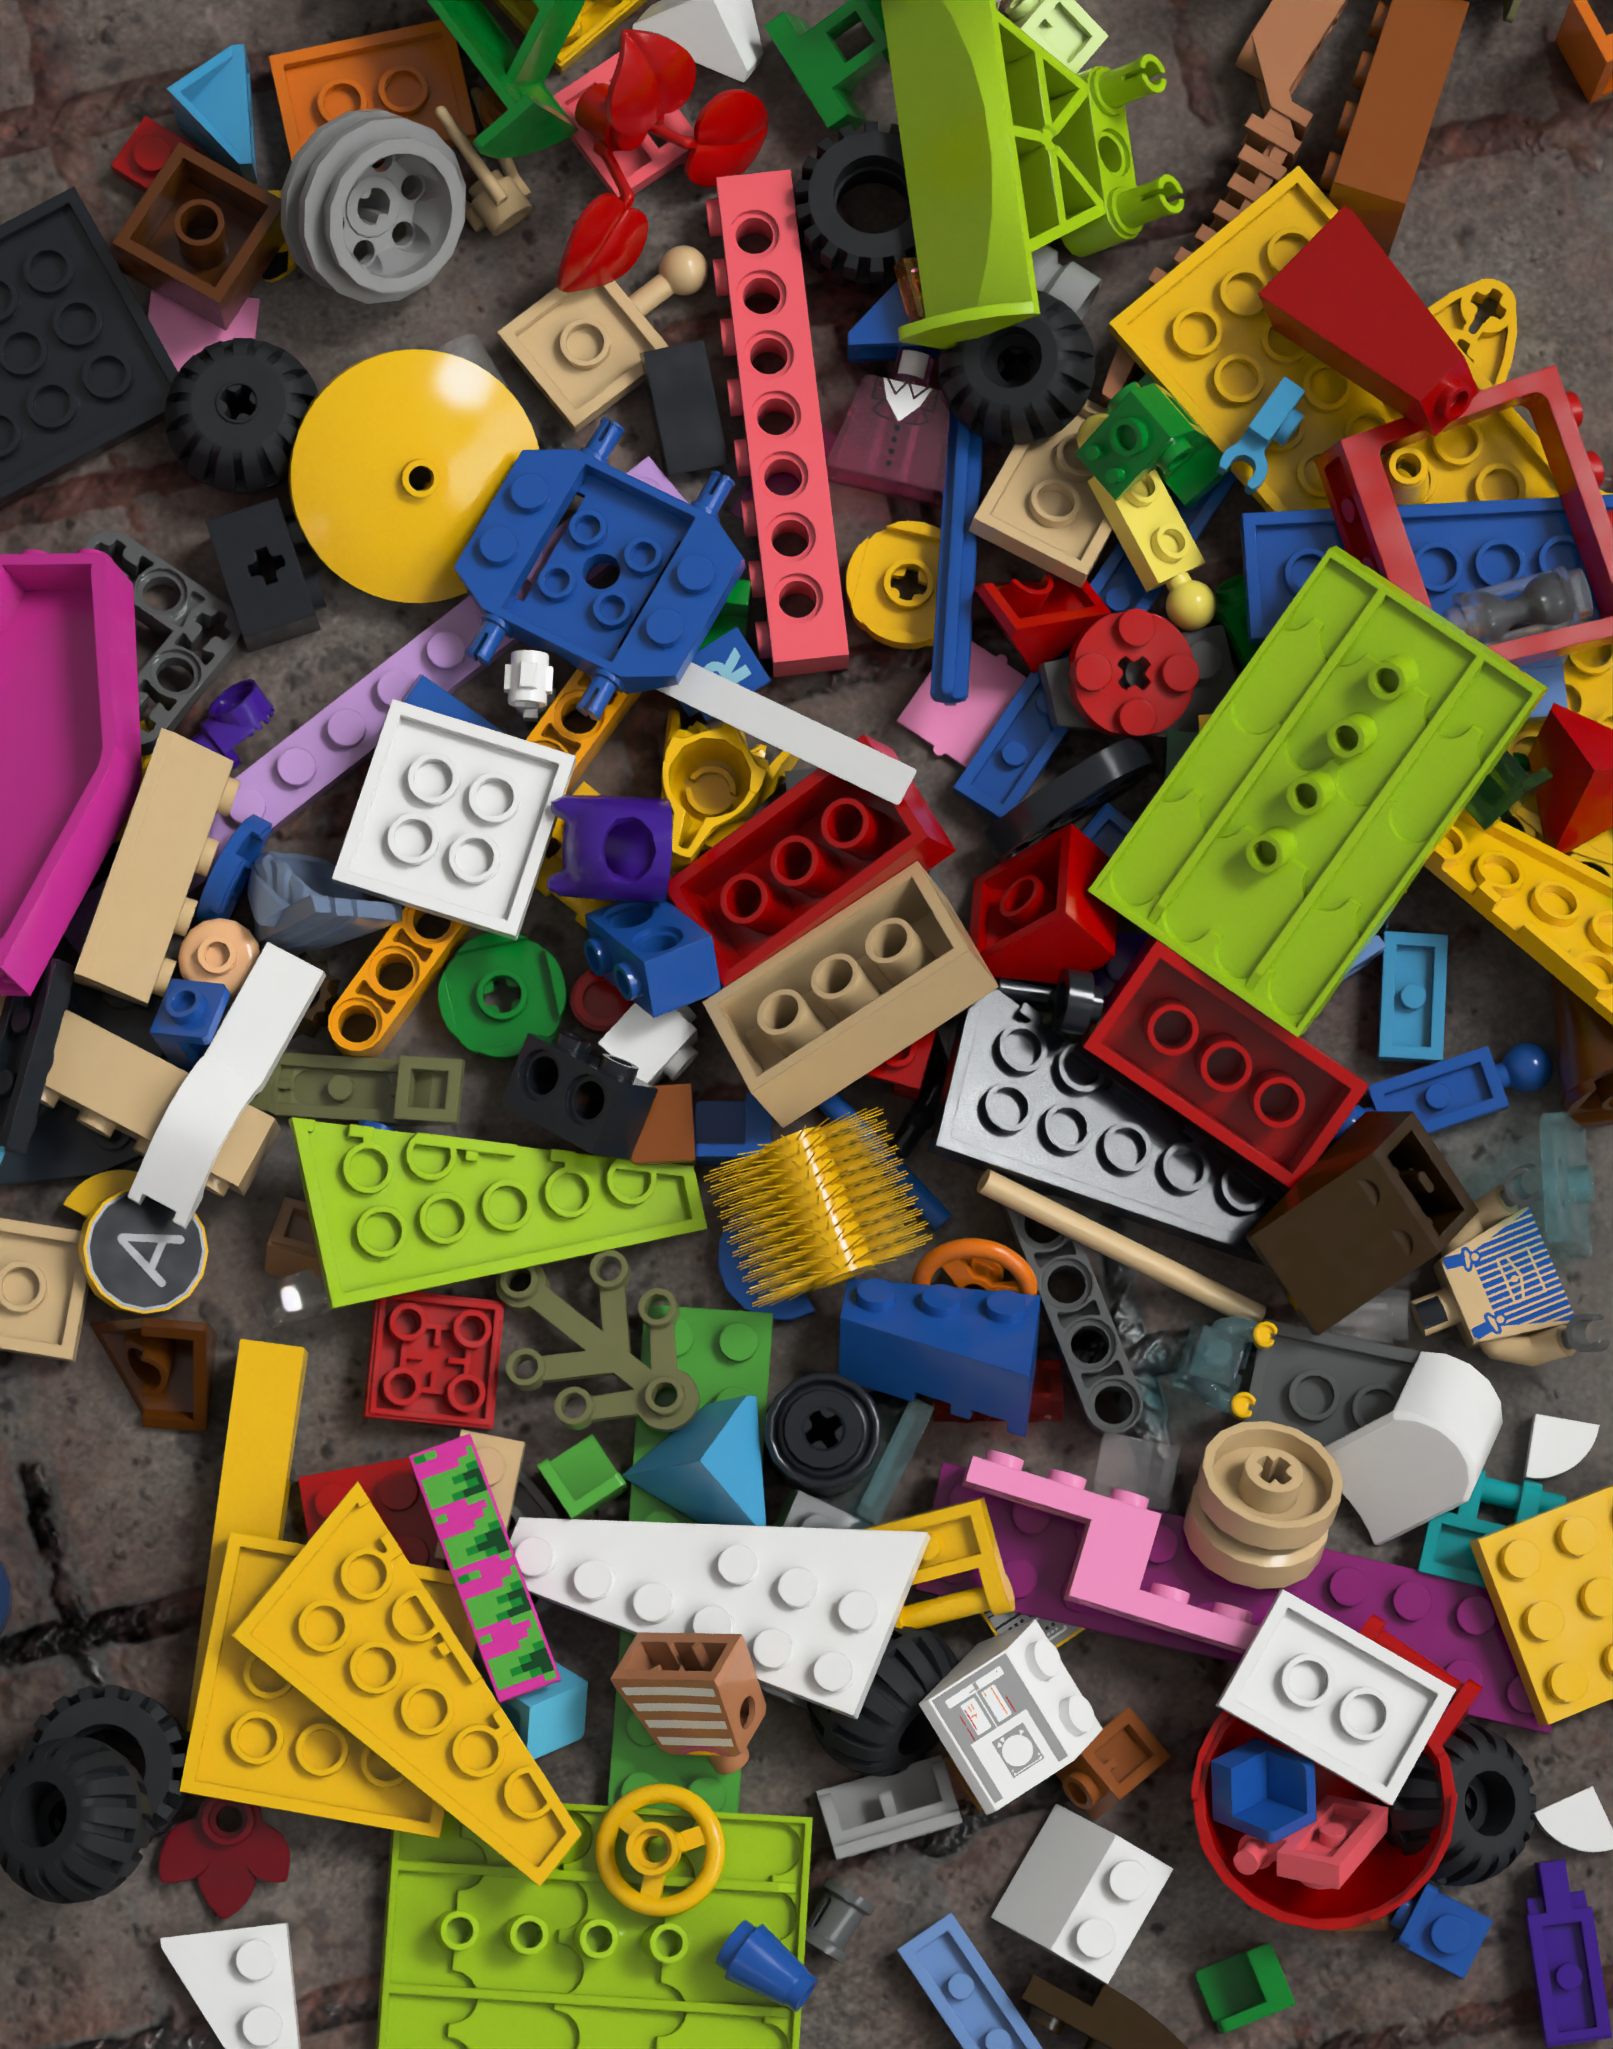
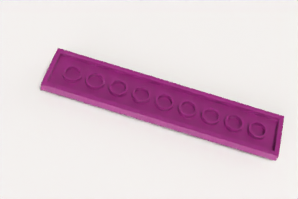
M944 1462L941 1464L931 1510L981 1497L985 1498L1005 1574L1008 1576L1015 1598L1014 1613L1229 1663L1239 1664L1243 1654L1064 1600L1085 1524L962 1487L961 1484L966 1467ZM1151 1510L1162 1515L1140 1590L1150 1593L1152 1583H1159L1190 1593L1188 1605L1212 1612L1215 1602L1236 1606L1252 1612L1250 1624L1257 1626L1261 1625L1277 1594L1282 1589L1358 1633L1369 1617L1375 1614L1387 1622L1384 1630L1464 1684L1470 1678L1483 1687L1478 1699L1466 1715L1467 1717L1543 1734L1551 1732L1552 1724L1538 1725L1486 1588L1417 1572L1418 1570L1324 1549L1319 1564L1307 1578L1285 1588L1256 1589L1232 1583L1205 1567L1189 1547L1183 1529L1185 1517ZM976 1568L915 1584L913 1591L941 1597L983 1586L979 1569Z

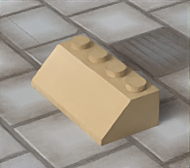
M161 728L74 971L75 983L144 1007H148L152 994L164 998L177 961L165 957L173 933L186 937L198 904L197 900L187 897L195 873L207 877L219 844V840L208 837L216 813L229 816L241 782L229 777L234 763L233 760L175 732Z

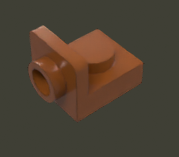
M1130 1707L1126 1708L1102 1728L1103 1730L1073 1762L1055 1773L1063 1783V1788L1068 1798L1079 1808L1085 1809L1094 1820L1099 1819L1171 1757Z

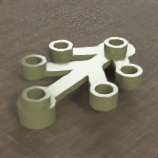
M615 1250L602 1251L590 1263L591 1278L600 1292L602 1330L550 1290L549 1279L540 1265L497 1275V1294L510 1311L521 1315L536 1312L584 1350L541 1356L536 1350L531 1348H521L514 1351L507 1360L506 1372L516 1388L522 1391H534L544 1383L615 1375L633 1389L597 1396H590L585 1389L580 1387H568L562 1390L556 1397L554 1409L557 1417L565 1427L571 1430H581L588 1427L592 1422L640 1417L648 1427L656 1431L673 1432L685 1427L693 1420L699 1408L700 1396L694 1380L687 1373L678 1369L674 1327L680 1315L678 1303L668 1290L662 1288L648 1290L639 1300V1315L644 1324L650 1328V1369L631 1354L626 1286L631 1279V1269L621 1253ZM608 1263H617L621 1265L619 1276L611 1281L602 1280L600 1278L602 1267ZM526 1273L531 1276V1283L527 1289L519 1292L510 1289V1282L517 1274ZM666 1301L670 1304V1310L665 1317L653 1319L648 1316V1309L654 1302ZM531 1360L538 1363L537 1372L531 1378L520 1379L516 1376L517 1368L522 1362ZM671 1388L677 1391V1398L672 1405L659 1407L655 1404V1397L662 1389ZM582 1399L586 1401V1409L581 1416L576 1418L565 1416V1407L571 1400Z

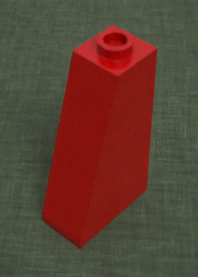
M1345 205L1258 293L1275 331L1434 437L1452 420L1459 418L1467 410L1471 400L1479 393L1464 355L1354 211Z

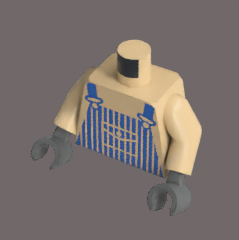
M1528 1163L1512 1170L1506 1176L1504 1185L1496 1186L1475 1200L1474 1204L1479 1212L1441 1251L1442 1258L1433 1266L1441 1289L1410 1301L1413 1316L1424 1337L1457 1325L1467 1349L1481 1347L1482 1351L1490 1359L1532 1367L1571 1356L1576 1351L1602 1352L1609 1347L1610 1340L1597 1341L1591 1344L1587 1341L1585 1336L1587 1325L1594 1320L1604 1319V1316L1601 1314L1574 1315L1529 1206L1517 1211L1519 1206L1535 1203L1545 1198L1549 1192L1548 1185L1533 1194H1529L1523 1189L1521 1178L1525 1172L1535 1167L1534 1164Z

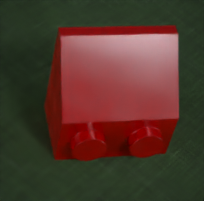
M1072 823L974 878L969 936L993 977L1057 983L1058 977L1064 968L1088 972L1095 971L1104 966L1108 960L1115 957L1118 912L1088 892V889L1108 863L1110 857Z

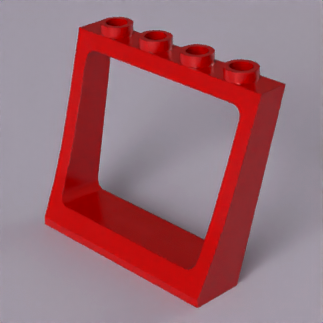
M1556 364L1479 391L1471 400L1467 410L1459 418L1452 420L1440 432L1451 430L1513 406H1523L1529 410L1601 613V619L1487 646L1517 667L1613 643V510H1606L1599 490L1604 480L1602 462L1594 451L1585 450L1578 430L1583 420L1581 402L1574 392H1565ZM1404 417L1339 440L1315 460V464L1345 551L1359 560L1360 563L1368 566L1411 595L1412 598L1432 609L1380 459L1381 455L1433 436Z

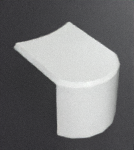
M1421 1351L1393 1411L1324 1447L1337 1462L1343 1479L1342 1494L1360 1515L1374 1545L1381 1546L1469 1501L1503 1423L1501 1401L1490 1381L1471 1364L1448 1354Z

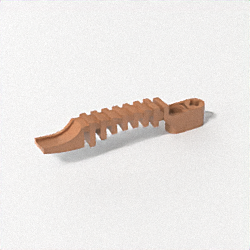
M1272 0L1246 41L1235 64V67L1254 77L1264 119L1252 113L1244 125L1247 133L1240 143L1244 147L1237 156L1240 164L1227 184L1229 193L1224 201L1219 200L1212 211L1215 219L1210 227L1204 224L1200 226L1194 236L1197 244L1190 252L1182 246L1179 248L1173 258L1176 266L1284 178L1286 172L1289 173L1297 161L1301 144L1309 133L1314 115L1292 102L1291 96L1338 23L1348 0ZM1155 267L1148 278L1151 285L1149 289L1168 273ZM1120 344L1110 365L1101 393L1099 405L1108 409L1109 401L1129 384L1134 373L1139 368L1138 364Z

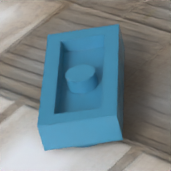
M1384 931L1382 940L1386 948L1381 955L1376 1061L1434 1064L1443 1061L1448 935Z

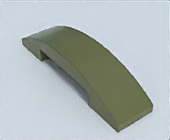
M284 1052L263 1091L258 1093L249 1105L272 1117L285 1119L296 1117L312 1119L318 1122L358 1124L359 1120H369L389 1126L459 1125L465 1061L453 1058L400 1055L399 1059Z

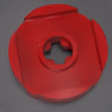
M1136 608L1104 616L1083 630L1070 651L1068 664H1071L1069 672L1071 685H1068L1074 707L1090 726L1106 735L1129 738L1142 737L1165 730L1181 717L1192 699L1193 688L1198 682L1200 672L1198 664L1192 656L1191 648L1182 633L1165 618ZM1124 658L1130 663L1139 660L1145 668L1142 676L1146 680L1142 689L1136 685L1126 689L1121 687L1118 682L1123 675L1122 669L1118 666L1121 659Z

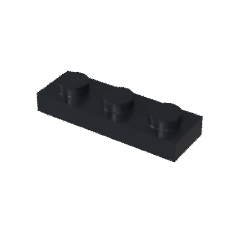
M50 958L31 996H6L0 1016V1152L26 1154L30 1138L37 1125V1112L47 1075L53 1065L54 1049L64 1012L70 1002V989L76 966L59 959Z

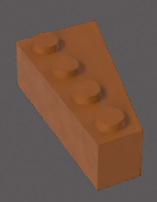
M1392 0L1391 4L1382 1L1378 2L1368 37L1379 40L1375 54L1362 51L1351 86L1361 89L1363 92L1359 104L1346 101L1335 137L1347 141L1342 154L1330 151L1319 188L1330 191L1328 199L1338 210L1345 205L1354 211L1388 257L1470 2L1464 0Z

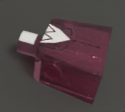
M899 350L891 379L875 375H865L828 456L826 465L828 482L942 508L946 483L950 407L942 391L928 388L934 363L932 357L918 351Z

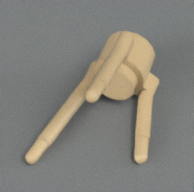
M474 87L471 89L470 95L484 129H486L496 120L482 90L479 87ZM438 106L435 110L436 116L479 179L468 191L474 200L472 203L467 200L465 201L466 220L475 232H479L485 227L493 236H498L508 231L531 212L533 207L527 198L532 192L519 176L512 158L498 159L505 177H503L499 170L490 172L445 106Z

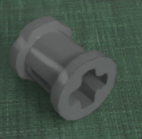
M826 1878L822 1885L825 1892L806 1923L805 1943L843 1965L847 1958V1954L844 1951L846 1945L864 1916H871L875 1906L830 1878Z

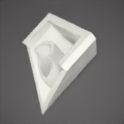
M660 0L651 5L632 27L634 30L649 31L670 38L686 49L693 57L695 63L743 83L759 66L764 53L752 0Z

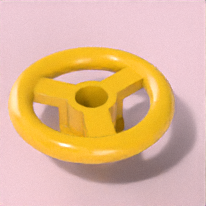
M649 1784L626 1793L606 1813L597 1834L595 1848L596 1863L604 1885L611 1895L623 1906L646 1916H673L695 1907L709 1895L716 1885L725 1859L724 1834L714 1811L697 1794L673 1784ZM651 1804H671L688 1812L699 1826L675 1832L670 1826L663 1823H646L635 1811ZM620 1828L629 1836L626 1843V1855L629 1863L636 1871L644 1874L640 1892L625 1881L616 1863L615 1843ZM657 1837L664 1839L668 1848L665 1858L660 1862H654L648 1853L649 1844ZM706 1845L704 1864L695 1881L677 1894L662 1897L666 1874L676 1867L681 1854Z

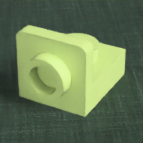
M1011 0L1005 9V13L1009 16L1008 19L1075 74L1078 73L1108 37L1106 32L1075 0Z

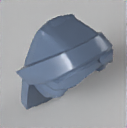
M266 850L255 859V863L251 864L247 894L254 917L255 931L253 936L257 942H261L263 945H266L268 941L285 951L305 952L328 948L392 926V924L402 921V905L393 902L369 901L368 894L334 884L332 876L336 865L318 857Z

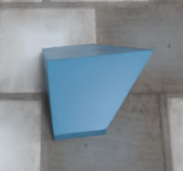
M244 44L229 46L166 89L179 129L225 168L252 183H257L250 64Z
M746 1395L704 1405L697 1411L695 1417L688 1425L672 1432L621 1476L700 1524L766 1526L757 1396Z

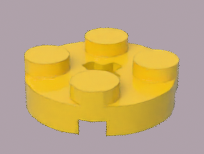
M899 521L886 526L885 530L875 533L870 539L868 536L854 551L846 574V597L855 624L876 641L899 649H919L924 646H933L940 528L924 522ZM907 570L918 572V583L927 586L923 595L915 594L912 600L901 599L899 590L890 585L893 578L903 579Z

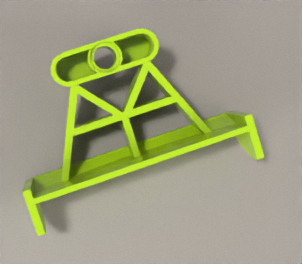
M881 0L925 311V319L898 328L900 342L947 350L955 347L956 342L976 339L1040 315L1032 259L1033 251L1061 237L1065 247L1073 255L1087 257L1134 239L1142 230L1144 224L1168 215H1175L1183 209L1184 199L1179 198L1171 202L1166 200L1183 194L1179 182L1173 176L1164 174L1140 186L1136 185L1125 106L1149 95L1159 94L1165 89L1167 79L1160 78L1153 82L1149 81L1153 77L1165 74V69L1156 56L1145 54L1137 60L1115 69L1095 66L1075 74L997 10L996 0Z

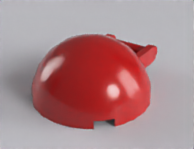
M1372 1614L1359 1631L1360 1634L1456 1689L1448 1703L1449 1707L1440 1718L1422 1751L1427 1754L1438 1769V1772L1434 1774L1441 1783L1443 1810L1439 1826H1434L1429 1834V1837L1433 1839L1421 1851L1413 1855L1404 1856L1400 1847L1388 1844L1383 1836L1339 1890L1334 1888L1312 1889L1303 1885L1301 1881L1277 1876L1276 1861H1273L1267 1868L1258 1869L1252 1875L1242 1874L1236 1869L1233 1860L1238 1852L1239 1840L1245 1833L1213 1820L1211 1760L1254 1738L1295 1754H1300L1226 1711H1223L1214 1721L1198 1753L1192 1781L1191 1799L1194 1805L1199 1841L1204 1854L1223 1883L1250 1907L1283 1923L1329 1931L1353 1928L1378 1920L1416 1895L1436 1872L1451 1842L1458 1793H1456L1450 1758L1443 1746L1460 1726L1481 1694L1483 1687L1470 1678L1464 1684L1384 1630L1387 1622L1375 1614ZM1314 1763L1316 1805L1327 1794L1376 1805L1375 1797Z

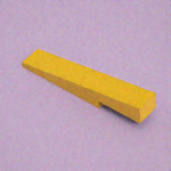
M240 1339L186 1730L188 1732H191L229 1533L232 1531L283 1541L291 1489L289 1479L309 1354L304 1347Z

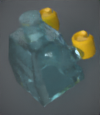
M1242 1316L1221 1318L1214 1321L1212 1326L1193 1320L1172 1386L1199 1394L1207 1406L1217 1411L1232 1414L1238 1420L1250 1418L1252 1410L1248 1409L1249 1406L1253 1407L1255 1405L1256 1399L1250 1393H1238L1243 1378L1242 1375L1238 1374V1371L1245 1370L1253 1343L1262 1350H1267L1273 1346L1275 1340L1270 1338L1277 1334V1327L1271 1322L1264 1321L1258 1323Z

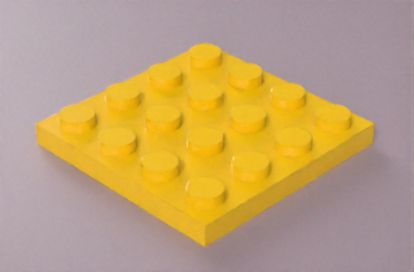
M230 1531L180 1792L440 1839L445 1809L231 1636L305 1545ZM410 1564L473 1662L476 1640L451 1572Z

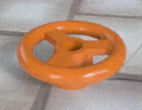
M981 1238L956 1239L933 1248L920 1260L911 1280V1284L930 1285L933 1275L942 1266L956 1288L988 1291L1011 1290L1021 1294L1039 1295L1036 1276L1024 1258L1003 1244ZM1004 1268L1014 1276L1016 1281H1003Z

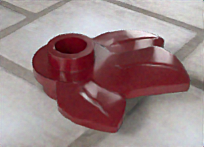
M205 1797L198 1808L197 1817L176 1825L165 1839L159 1861L160 1879L165 1883H178L198 1877L199 1887L206 1902L220 1918L228 1919L248 1902L254 1891L257 1878L274 1883L287 1881L290 1870V1850L282 1833L263 1822L260 1806ZM227 1807L237 1808L242 1815V1823L234 1832H225L218 1823L219 1814Z

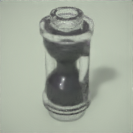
M1558 566L1541 573L1469 592L1453 594L1452 608L1445 609L1443 616L1466 632L1467 635L1472 636L1485 646L1578 625L1580 620L1593 616V603L1583 571L1580 568L1567 571L1564 566ZM1523 591L1519 596L1512 599L1500 598V596ZM1518 623L1531 624V626L1508 631L1512 626Z

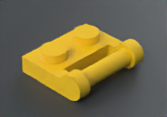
M984 1497L860 1529L928 1532L931 1538L912 1585L976 1568L979 1569L983 1586L903 1606L895 1625L896 1628L902 1629L903 1626L918 1630L991 1611L994 1616L1015 1611L1013 1589L1008 1576L1005 1574Z

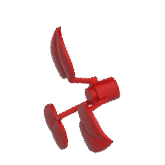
M621 30L619 58L610 85L598 83L591 86L582 94L575 109L576 122L598 139L593 147V151L603 159L619 190L620 197L618 198L612 193L601 194L583 210L568 239L558 271L556 288L569 293L611 283L628 272L643 251L648 233V220L646 215L640 210L631 208L635 196L613 155L614 151H632L644 141L648 131L681 148L691 149L684 167L686 177L699 186L716 187V177L741 175L759 154L767 135L768 121L770 120L761 100L751 92L743 89H731L721 92L711 99L700 111L694 126V137L681 135L662 124L665 118L664 114L672 113L681 108L693 91L696 80V65L693 57L681 45L663 35L643 30Z

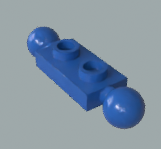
M1522 1042L1511 1047L1505 1054L1502 1063L1495 1065L1489 1047L1485 1046L1371 1084L1366 1090L1370 1107L1363 1109L1361 1106L1356 1105L1328 1146L1331 1148L1366 1111H1413L1428 1135H1432L1506 1110L1510 1105L1504 1089L1511 1087L1522 1093L1539 1091L1551 1079L1553 1073L1552 1059L1542 1046L1532 1042Z

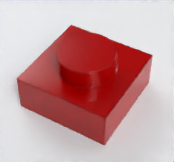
M145 116L110 166L115 175L145 193L179 142L197 152L198 150L187 141Z

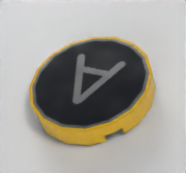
M131 1188L119 1190L97 1203L83 1223L77 1249L80 1265L83 1264L84 1274L88 1279L86 1281L97 1297L116 1310L137 1315L169 1310L188 1298L204 1275L209 1252L205 1227L196 1212L187 1228L184 1229L173 1222L176 1211L148 1196H145L141 1205L127 1197Z

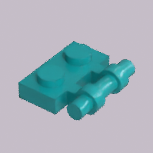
M1482 1469L1468 1502L1456 1507L1455 1513L1446 1512L1426 1523L1416 1568L1417 1572L1486 1588L1469 1541L1506 1526L1477 1519L1480 1502L1515 1510L1514 1524L1566 1503V1496L1543 1491V1484L1525 1479L1522 1480L1521 1485L1489 1478L1486 1477V1470Z

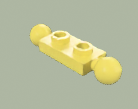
M1099 413L1092 415L1080 425L1077 433L1078 448L1087 441L1109 414ZM1156 469L1144 476L1118 501L1114 500L1095 476L1087 481L1146 592L1162 585L1167 586L1169 594L1166 600V612L1171 622L1177 627L1187 631H1195L1208 625L1216 612L1214 593L1206 584L1192 580L1189 573L1194 572L1206 562Z

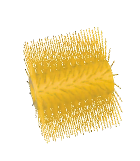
M876 1107L849 1119L867 1109L865 1108L836 1122L850 1113L848 1112L823 1127L821 1125L829 1118L816 1127L805 1129V1125L801 1131L787 1136L781 1134L782 1138L770 1144H758V1146H765L761 1150L737 1155L756 1154L720 1163L725 1164L741 1160L710 1170L709 1172L728 1167L703 1177L725 1171L704 1180L707 1181L725 1174L710 1181L711 1183L732 1173L735 1174L719 1181L739 1176L711 1186L710 1188L730 1182L707 1192L725 1187L711 1194L713 1195L737 1185L720 1193L721 1196L719 1197L735 1192L738 1193L714 1201L713 1203L730 1198L713 1206L732 1199L735 1200L720 1206V1208L741 1198L744 1199L729 1206L747 1202L721 1211L720 1213L735 1209L717 1216V1218L732 1212L735 1213L721 1218V1220L739 1212L742 1213L730 1218V1220L747 1214L744 1217L729 1221L728 1223L743 1219L724 1226L723 1228L740 1223L723 1230V1232L742 1225L729 1231L732 1232L753 1223L738 1232L751 1228L754 1229L732 1236L730 1238L745 1234L727 1241L729 1243L745 1237L730 1244L732 1245L749 1237L752 1238L739 1244L754 1240V1242L739 1246L738 1248L753 1244L732 1252L736 1253L745 1250L733 1255V1257L750 1251L739 1256L740 1258L756 1250L759 1251L748 1257L762 1254L739 1263L750 1261L738 1266L737 1268L750 1264L740 1270L754 1264L757 1265L749 1268V1270L759 1265L765 1266L748 1272L752 1273L761 1270L743 1277L742 1279L755 1275L742 1282L760 1276L749 1281L750 1283L771 1274L758 1281V1283L766 1280L770 1281L750 1287L749 1289L763 1285L746 1292L749 1293L760 1289L750 1294L752 1295L767 1289L759 1293L760 1295L769 1290L770 1292L773 1291V1293L758 1297V1299L766 1298L753 1302L752 1304L763 1301L752 1307L765 1303L758 1307L760 1308L781 1299L770 1305L772 1306L797 1294L790 1298V1301L814 1288V1290L807 1294L808 1296L817 1289L831 1287L868 1270H875L877 1268L873 1267L877 1264L895 1261L897 1259L883 1260L913 1252L914 1250L901 1253L925 1245L926 1243L917 1244L933 1239L923 1240L933 1234L918 1239L927 1235L926 1233L907 1241L915 1237L916 1234L906 1235L925 1229L924 1227L915 1230L929 1224L926 1223L918 1226L926 1222L923 1221L909 1228L906 1227L918 1221L907 1226L903 1224L915 1220L916 1218L907 1219L923 1214L922 1212L910 1216L923 1209L908 1214L918 1209L915 1208L894 1217L906 1211V1209L896 1210L915 1204V1202L905 1206L902 1205L919 1199L916 1198L905 1202L916 1197L915 1195L901 1202L898 1201L908 1196L896 1201L893 1200V1198L905 1195L906 1193L897 1194L913 1189L911 1187L900 1191L913 1184L895 1190L908 1184L905 1183L889 1191L886 1190L896 1184L883 1187L903 1180L905 1177L892 1181L909 1174L906 1173L892 1178L906 1172L905 1170L885 1178L898 1172L897 1170L886 1176H881L897 1168L885 1172L881 1171L903 1164V1162L890 1167L887 1166L904 1159L885 1165L898 1159L897 1157L876 1167L873 1166L887 1159L870 1163L896 1154L895 1152L877 1158L899 1149L896 1148L882 1153L896 1147L895 1145L875 1153L887 1147V1143L869 1148L893 1139L892 1137L875 1143L894 1135L890 1134L872 1141L887 1134L888 1132L877 1136L875 1133L886 1129V1127L867 1133L889 1124L886 1123L867 1130L887 1120L860 1130L878 1120L876 1118L863 1123L859 1122L883 1114L882 1112L865 1118L884 1110V1108L862 1116L878 1108ZM871 1122V1123H869V1124H867V1125H865V1126L858 1127V1126H860V1125H862V1124ZM875 1133V1134H873V1135H871V1136H868V1137H865V1138H861V1137H863V1136H866V1135ZM877 1136V1137H875V1138H873V1139H870V1140H868V1141H866V1142H863V1141L869 1139L870 1137ZM886 1145V1146H884V1147H882V1148H880V1149H877V1150H875V1151L868 1152V1151H870V1150H872V1149H874V1148H877V1147ZM739 1188V1189H737L736 1191H733V1192L724 1194V1193H726V1192H728V1191H730V1190H732V1189ZM781 1273V1274H779V1275H777V1276L768 1278V1277L773 1276V1275H775V1274Z

